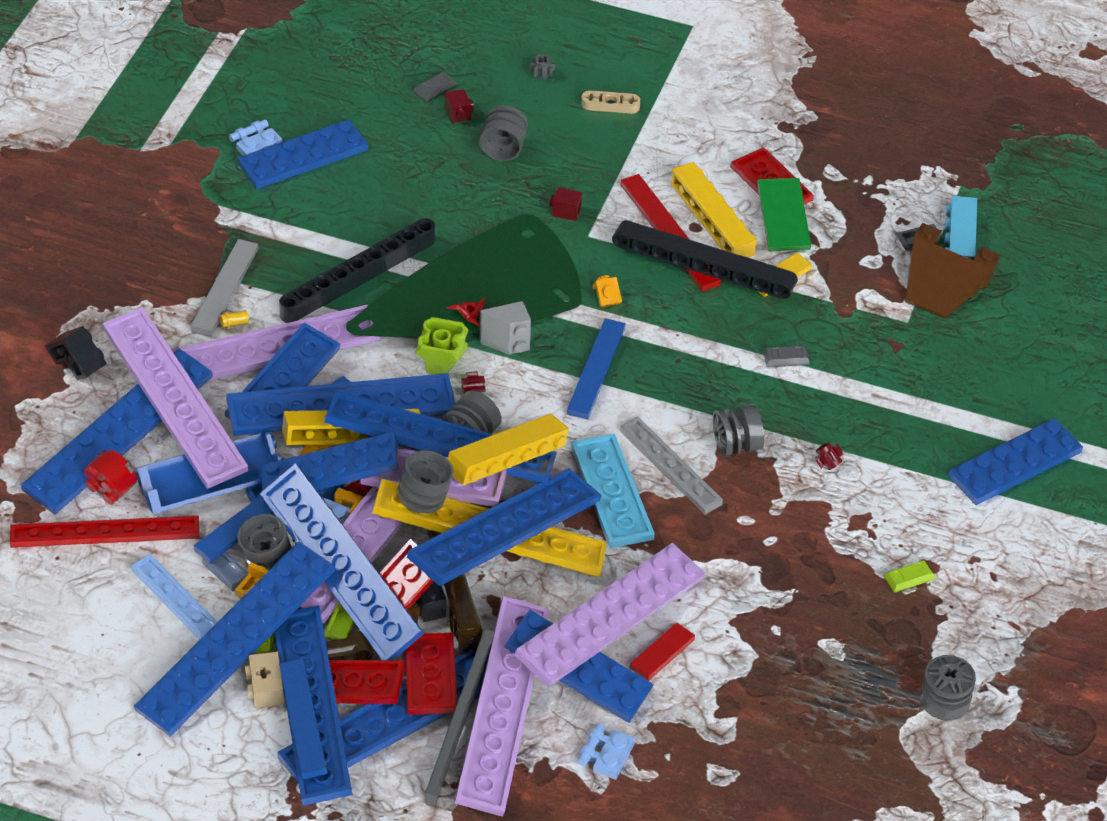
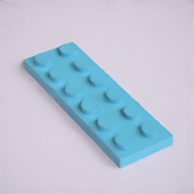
M615 433L571 441V449L583 480L602 495L600 501L595 503L593 507L609 549L654 540L655 533Z

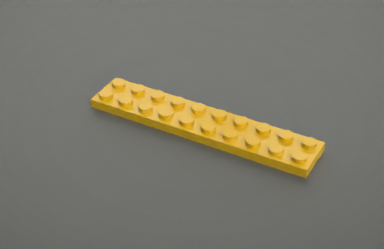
M381 479L372 513L384 518L398 520L405 524H412L427 530L443 533L488 510V508L446 497L443 507L437 512L429 514L417 513L409 510L400 502L397 495L399 483ZM551 527L507 550V552L582 572L586 575L600 577L607 542Z

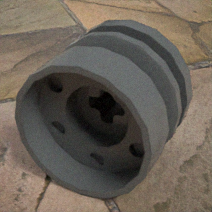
M501 105L492 108L486 116L480 135L479 144L481 150L494 160L510 161L517 158L521 153L528 130L527 117L522 111L512 106Z
M468 391L441 420L492 434L502 423V416L499 408L488 396L478 391Z
M755 404L738 406L736 413L731 408H726L725 411L721 409L715 410L713 413L714 437L723 457L731 456L732 453L735 455L740 454L741 447L747 453L763 449V424Z
M427 450L413 452L405 462L402 477L397 488L400 502L409 510L417 513L429 514L437 512L443 507L454 474L453 466L447 458L439 453Z
M260 514L252 516L239 528L237 538L247 568L252 562L270 570L292 548L285 524L274 515Z
M955 655L938 656L928 663L920 692V703L928 714L940 720H955L967 713L976 682L975 671L971 664Z

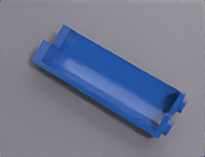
M264 432L232 441L247 463L248 472L209 489L205 487L184 454L134 468L142 495L146 497V504L149 510L156 514L261 484L262 465L285 459L284 457L281 458L280 454L275 453L277 443L274 435H270V432Z

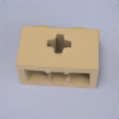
M278 652L249 655V665H245L246 680L251 679V684H247L248 698L254 700V708L284 705Z

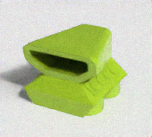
M434 317L424 322L415 354L425 360V369L428 374L449 373L466 352L468 343L465 342L468 329L462 322Z

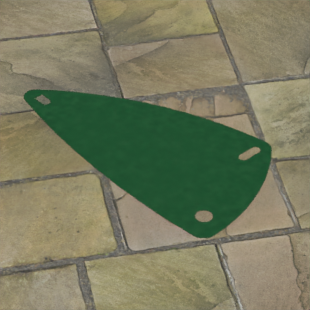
M524 214L468 240L417 270L367 306L347 323L346 329L349 333L360 336L420 337L424 322L434 317L462 322L467 327L468 333L480 332V327L466 320L458 310L446 307L460 303L463 304V302H476L477 304L484 297V309L523 301L532 322L580 306V281L574 263L558 237L538 217ZM531 228L535 231V235L531 238H526L521 235V230ZM553 288L561 289L571 297V301L566 302L552 291ZM479 315V317L477 318V321H478L479 325H480V315ZM366 320L373 322L371 326L364 330L358 326Z

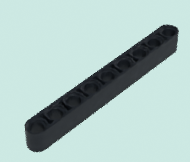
M428 218L420 219L286 293L279 299L280 319L285 323L298 321L432 246L435 242L434 221Z
M628 220L622 221L612 236V242L619 248L781 299L789 298L798 282L797 275L792 271Z

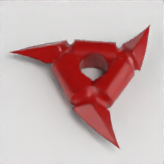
M485 297L477 304L476 302H463V304H455L446 308L458 310L466 320L480 327L477 318L480 315V310L484 309Z

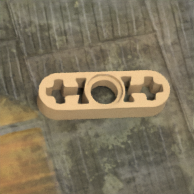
M585 91L582 94L581 106L586 110L632 114L640 110V97L629 93ZM611 100V101H615L616 103L610 104V103H607L606 101Z

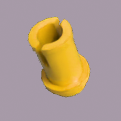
M247 310L234 313L224 312V314H221L220 323L222 328L230 329V326L249 324Z

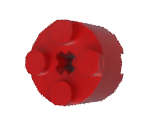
M111 449L108 452L103 450L84 469L85 476L88 479L85 482L87 488L92 492L97 491L100 493L105 502L111 505L137 483V476L135 471L130 473L129 469L125 466L128 463L127 460Z

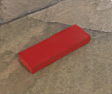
M676 622L630 663V669L647 681L651 680L695 640V634Z

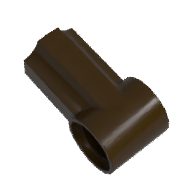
M361 631L352 633L349 638L326 641L329 660H371L374 656L372 645Z

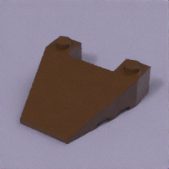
M922 223L914 235L910 251L905 302L945 319L960 308L964 301L968 298L972 299L976 292L989 286L996 274L1001 255L981 247L974 260L938 246L942 230Z

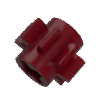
M477 371L466 372L467 377L461 378L463 394L468 391L486 392L484 376H478Z
M827 442L816 450L818 455L815 457V461L821 469L826 466L828 470H831L843 461L840 457L843 455V451L837 443L832 446L830 442Z

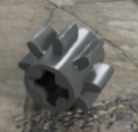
M537 55L533 57V61L530 63V71L538 79H547L549 76H552V71H555V62H551V57L548 55Z

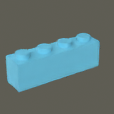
M952 196L951 204L946 206L945 216H949V218H946L945 231H949V233H945L944 245H948L945 249L974 260L976 253L977 198Z

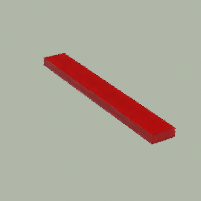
M640 174L621 179V187L654 229L689 239ZM685 269L701 292L721 284L720 279Z
M199 516L10 525L11 548L200 539Z

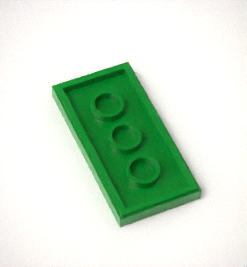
M800 178L758 180L757 186L768 251L810 250L811 241Z

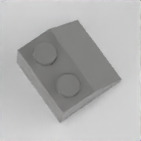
M523 301L480 310V343L508 355L530 350L531 318Z

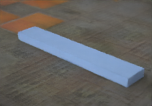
M151 554L131 565V569L137 577L199 640L217 623Z

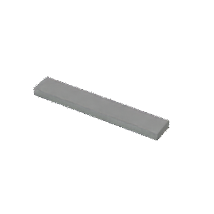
M241 239L237 240L191 324L192 332L208 336L213 335L220 322V315L226 311L259 249L257 243Z
M639 417L620 426V432L704 515L723 504V499Z

